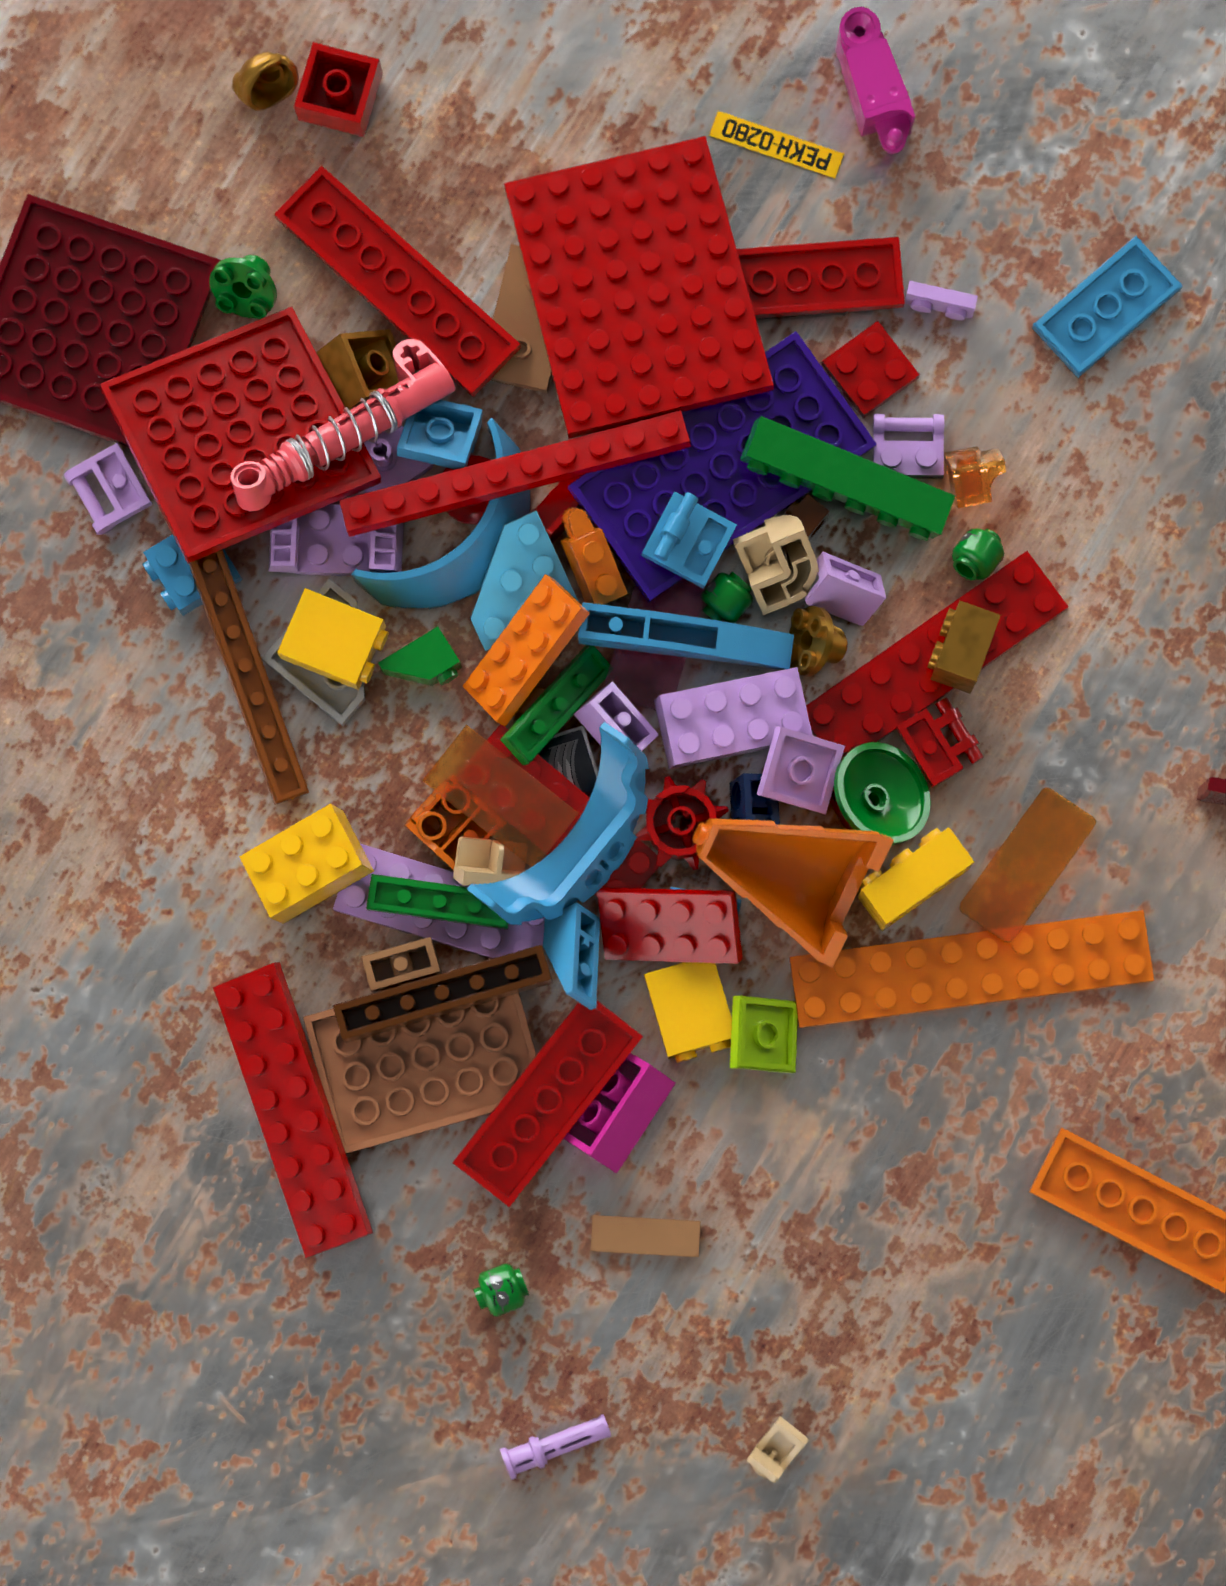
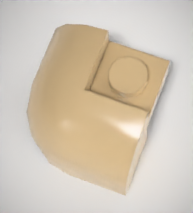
M781 515L765 519L764 527L733 539L763 615L793 604L807 596V591L814 583L817 572H819L814 550L804 526L797 516Z

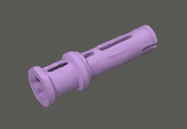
M604 1414L597 1418L540 1440L538 1436L535 1438L532 1436L527 1443L509 1450L504 1447L500 1451L510 1479L513 1480L516 1479L517 1474L537 1466L540 1469L544 1468L548 1464L547 1460L577 1450L606 1437H612Z

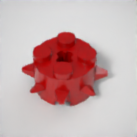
M667 776L664 778V790L658 793L654 800L648 799L646 826L637 832L635 836L637 837L636 840L650 841L654 849L658 851L657 866L662 867L670 859L676 861L686 860L693 870L699 869V856L696 851L697 844L693 843V837L700 823L705 824L711 818L719 819L729 812L728 806H713L709 797L705 795L707 781L701 779L690 788V786L686 785L677 786L671 777ZM682 816L684 821L690 820L692 824L687 825V830L680 831L679 827L674 828L672 824L676 823L675 817Z

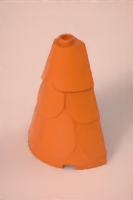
M712 818L705 824L700 823L693 837V843L697 844L696 851L699 858L741 898H748L778 928L786 931L817 961L823 962L830 967L834 966L848 937L842 924L858 893L862 880H864L869 868L879 872L894 841L893 838L876 831L828 829L812 825H776L774 821Z

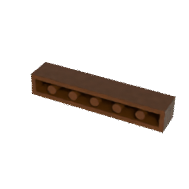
M541 944L332 1006L341 1038L345 1043H349L553 983Z

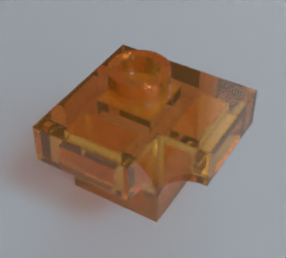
M978 446L944 452V462L949 477L951 494L955 495L954 502L957 508L992 502V483L997 476L1006 472L1005 459L999 449L980 451Z

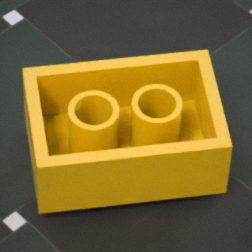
M331 803L239 856L269 917L283 924L374 872L344 811Z
M938 827L920 839L921 842L918 843L920 848L912 853L907 848L891 860L892 862L889 864L891 868L885 873H882L881 870L879 872L874 871L862 880V889L858 899L882 932L969 871L974 864V860L950 827L942 832Z

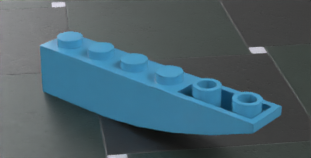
M582 603V606L590 614L579 627V644L782 670L790 669L794 634L692 616Z

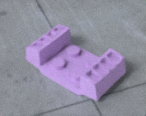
M340 504L327 505L271 529L268 571L328 576H352L351 574L355 569L377 573L401 572L404 523L349 537Z

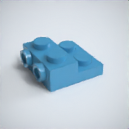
M444 400L433 403L406 419L397 446V456L455 470L467 467L470 454L474 451L481 430L483 409Z
M173 534L143 552L147 561L142 563L153 582L159 578L164 585L165 590L160 594L171 611L178 608L184 616L203 604L189 564H187ZM223 549L231 575L236 584L243 579Z

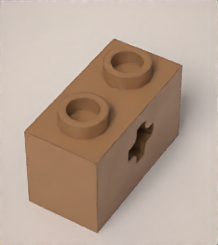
M431 937L361 956L372 993L442 974L434 941Z

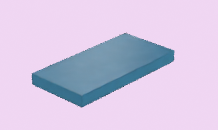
M1135 236L1032 325V329L1073 374L1079 378L1177 294L1183 285L1144 243Z

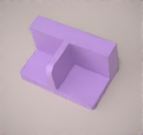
M822 552L817 558L819 580L809 591L808 595L805 596L806 604L824 608L830 614L857 625H865L886 599L881 575Z

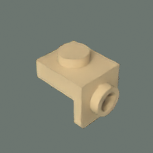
M780 1416L755 1446L747 1461L758 1475L776 1483L809 1439Z

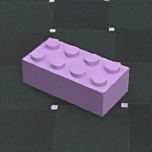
M797 667L662 694L654 700L669 769L770 749L776 726L813 736Z

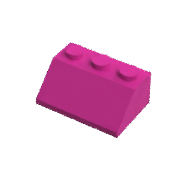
M630 1053L563 1139L617 1174L676 1083L649 1063Z

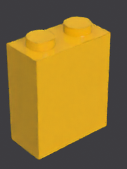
M305 588L277 653L282 660L359 690L362 682L366 684L369 682L375 668V664L371 663L376 650L382 651L389 632L385 631L386 624L383 619Z
M683 962L644 974L668 1059L675 1057L676 1062L680 1063L697 1058L696 1051L710 1047L711 1053L731 1048L732 1018L716 963Z

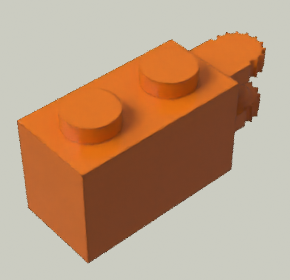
M574 507L564 510L565 512L562 513L563 517L561 518H563L562 522L565 523L564 528L568 537L560 541L585 603L604 605L627 595V590L603 530L593 527L591 520L583 509L579 510V508L574 509Z

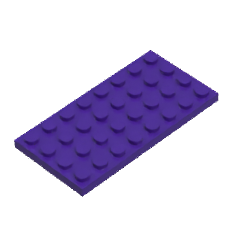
M797 331L765 352L774 383V390L682 412L691 447L606 470L586 473L568 485V490L583 511H586L592 524L596 528L603 530L609 548L648 603L684 579L641 556L674 491L685 496L686 492L695 495L699 499L697 502L699 505L737 524L724 551L734 545V538L754 531L764 524L765 519L776 516L789 507L791 503L812 491V489L802 485L799 488L787 486L779 481L780 476L770 472L767 475L755 473L747 468L748 463L740 460L754 421L759 417L763 416L860 457L877 445Z

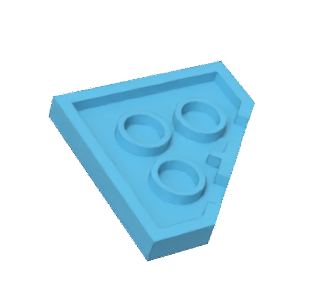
M537 510L505 524L501 531L497 547L470 617L485 651L489 650L545 574L554 578L578 601Z

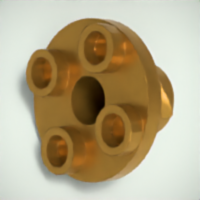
M808 606L804 609L797 608L793 612L791 617L792 626L789 634H794L790 668L797 667L799 675L810 677L817 674L826 662L831 664L839 663L846 654L848 643L843 630L833 625L829 612L817 606Z

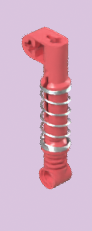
M407 339L401 341L393 350V359L399 383L386 390L381 388L376 391L374 390L369 394V400L366 401L364 398H361L360 405L351 410L345 407V413L335 419L328 416L329 422L319 428L312 425V432L302 438L296 434V440L293 438L287 439L281 444L280 450L276 451V455H269L268 459H262L261 463L245 461L233 468L230 479L238 505L247 511L263 509L269 504L271 495L276 490H282L283 485L287 487L291 482L294 483L297 480L305 482L313 478L314 465L322 470H327L331 461L335 459L343 461L346 453L350 450L359 452L362 444L366 441L375 443L380 433H393L402 426L403 420L455 391V385L448 370L420 340Z

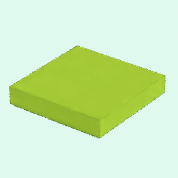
M733 996L730 1068L796 1073L798 1026L796 1001Z

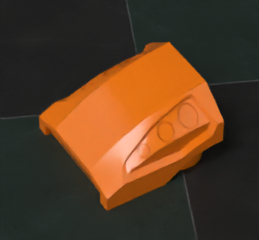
M451 774L416 809L404 826L454 871L459 837L491 839L507 822L456 779V775Z

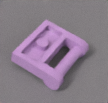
M884 414L873 415V439L877 443L873 448V462L911 478L943 479L944 415L933 414V418H886ZM884 431L932 432V441H884Z
M118 443L72 467L64 474L68 484L74 485L94 521L92 526L97 535L109 532L117 524L153 505ZM93 472L115 509L107 515L86 480L87 475Z

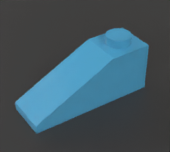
M576 902L563 909L562 916L552 920L545 918L543 948L566 994L592 1010L596 1008L600 918Z

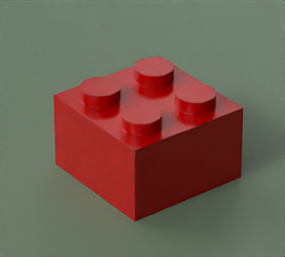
M313 42L294 103L298 120L364 137L383 75L380 60Z

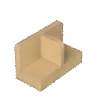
M459 837L453 879L462 885L470 886L471 884L494 883L514 877L525 871L528 845L517 841Z

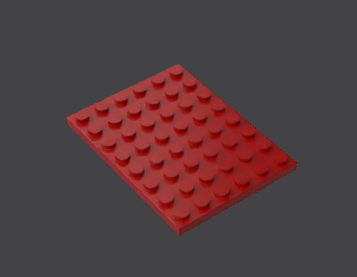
M706 136L504 183L569 439L680 410L684 412L774 390V383Z

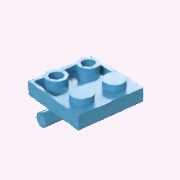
M674 491L641 556L704 588L737 524L697 503L699 499L695 495L686 492L685 496Z

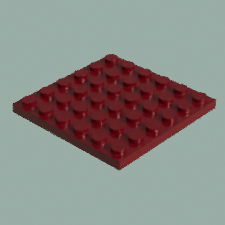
M27 194L0 262V403L129 447L101 392L100 384L192 346L212 293L209 284L210 274L221 260Z

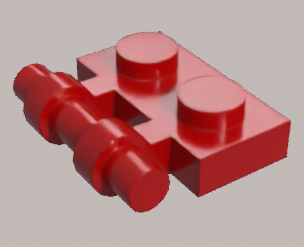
M947 697L935 704L942 715L934 720L926 708L896 726V730L932 788L964 769L957 758L958 756L965 753L971 764H975L984 758L977 747L980 744L974 734H969L961 721L963 715L958 707L953 708ZM948 726L958 741L952 747H950L941 732L943 728Z

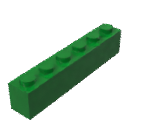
M763 416L754 421L740 458L741 461L748 463L747 468L755 473L767 475L768 472L780 476L779 481L787 486L799 488L802 485L812 489V495L819 499L832 501L834 498L844 502V508L851 512L863 515L866 511L878 516L877 522L892 528H896L897 524L910 529L909 535L924 541L942 534L955 499L953 494Z

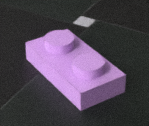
M909 281L905 304L911 305V308L918 312L929 313L931 310L944 312L945 316L950 319L965 320L966 317L972 319L978 296Z

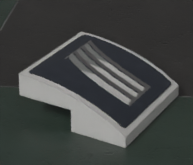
M584 726L555 734L538 754L590 797L596 783L598 769Z

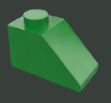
M438 626L378 662L384 675L430 686L438 682L440 685L451 682L459 675L457 671L462 668L460 660Z

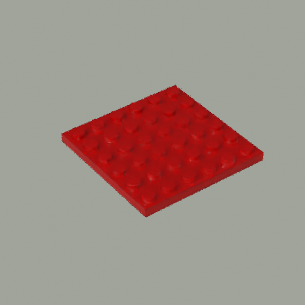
M292 306L100 384L101 392L187 564L381 483V475L363 443L359 452L350 450L346 453L343 461L336 459L331 461L327 470H322L314 465L313 478L305 482L298 480L294 483L291 482L287 487L283 485L282 490H276L271 495L269 504L263 509L247 511L238 505L230 479L234 467L245 461L261 463V460L264 458L268 459L269 455H276V451L280 450L281 444L287 439L293 438L296 440V434L302 438L312 432V425L319 428L329 422L328 416L335 419L345 413V407Z

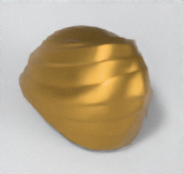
M271 52L260 53L247 60L233 76L232 90L242 103L253 110L262 111L283 101L295 91L299 82L298 69L285 55Z

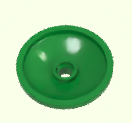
M869 742L855 747L841 759L835 772L834 792L842 815L854 830L876 831L893 838L892 845H897L910 840L923 829L930 813V792L922 771L907 754L889 744Z

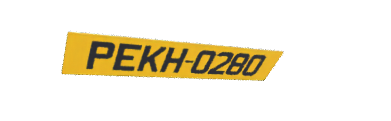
M721 111L717 112L709 133L711 137L834 179L844 156V153Z

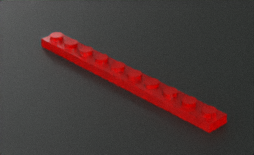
M680 410L341 499L339 502L348 536L351 537L583 476L586 473L606 470L691 447L690 439Z

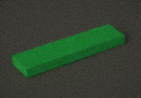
M585 645L500 740L522 765L529 764L609 676L614 668L595 646Z
M371 874L366 907L368 911L505 930L509 928V923L467 890L468 887Z

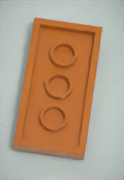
M545 574L462 687L497 723L506 727L590 613L554 578Z

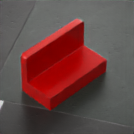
M581 476L560 481L533 510H537L551 543L565 530V523L562 522L563 518H561L563 517L562 513L565 512L564 510L574 507V509L579 508V510L582 509L568 490V485Z

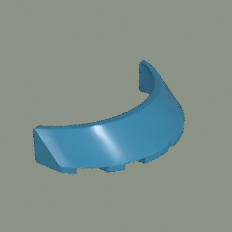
M490 418L487 422V427L494 441L496 459L520 453L519 447L494 419ZM530 490L490 500L482 518L469 536L454 550L430 564L408 571L377 573L355 569L351 575L354 581L381 605L393 608L434 609L444 607L446 604L456 602L467 596L470 597L482 588L503 526L530 513Z
M603 722L600 726L601 758L593 792L580 818L564 840L536 865L514 877L488 884H471L467 888L470 893L509 924L522 925V922L541 918L552 920L562 916L563 909L578 900L584 903L609 880L612 872L620 867L637 838L633 832L639 815H645L648 804V797L644 794L645 769H649L647 756L627 736L606 722Z

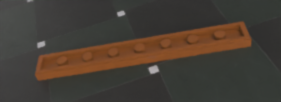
M223 549L189 563L274 805L308 794V787Z

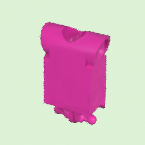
M854 7L847 11L841 19L835 48L836 57L840 61L843 79L861 137L877 132L883 149L888 154L894 155L903 150L907 137L911 134L915 120L914 110L887 39L884 38L877 15L868 8Z

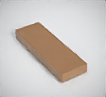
M593 1215L591 1251L699 1257L701 1221Z

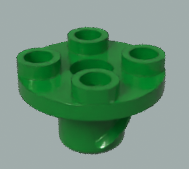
M247 255L243 258L231 257L218 262L209 278L210 288L216 298L215 304L217 308L224 313H234L245 318L262 319L266 317L277 299V290L270 277L271 271L268 263L256 255Z

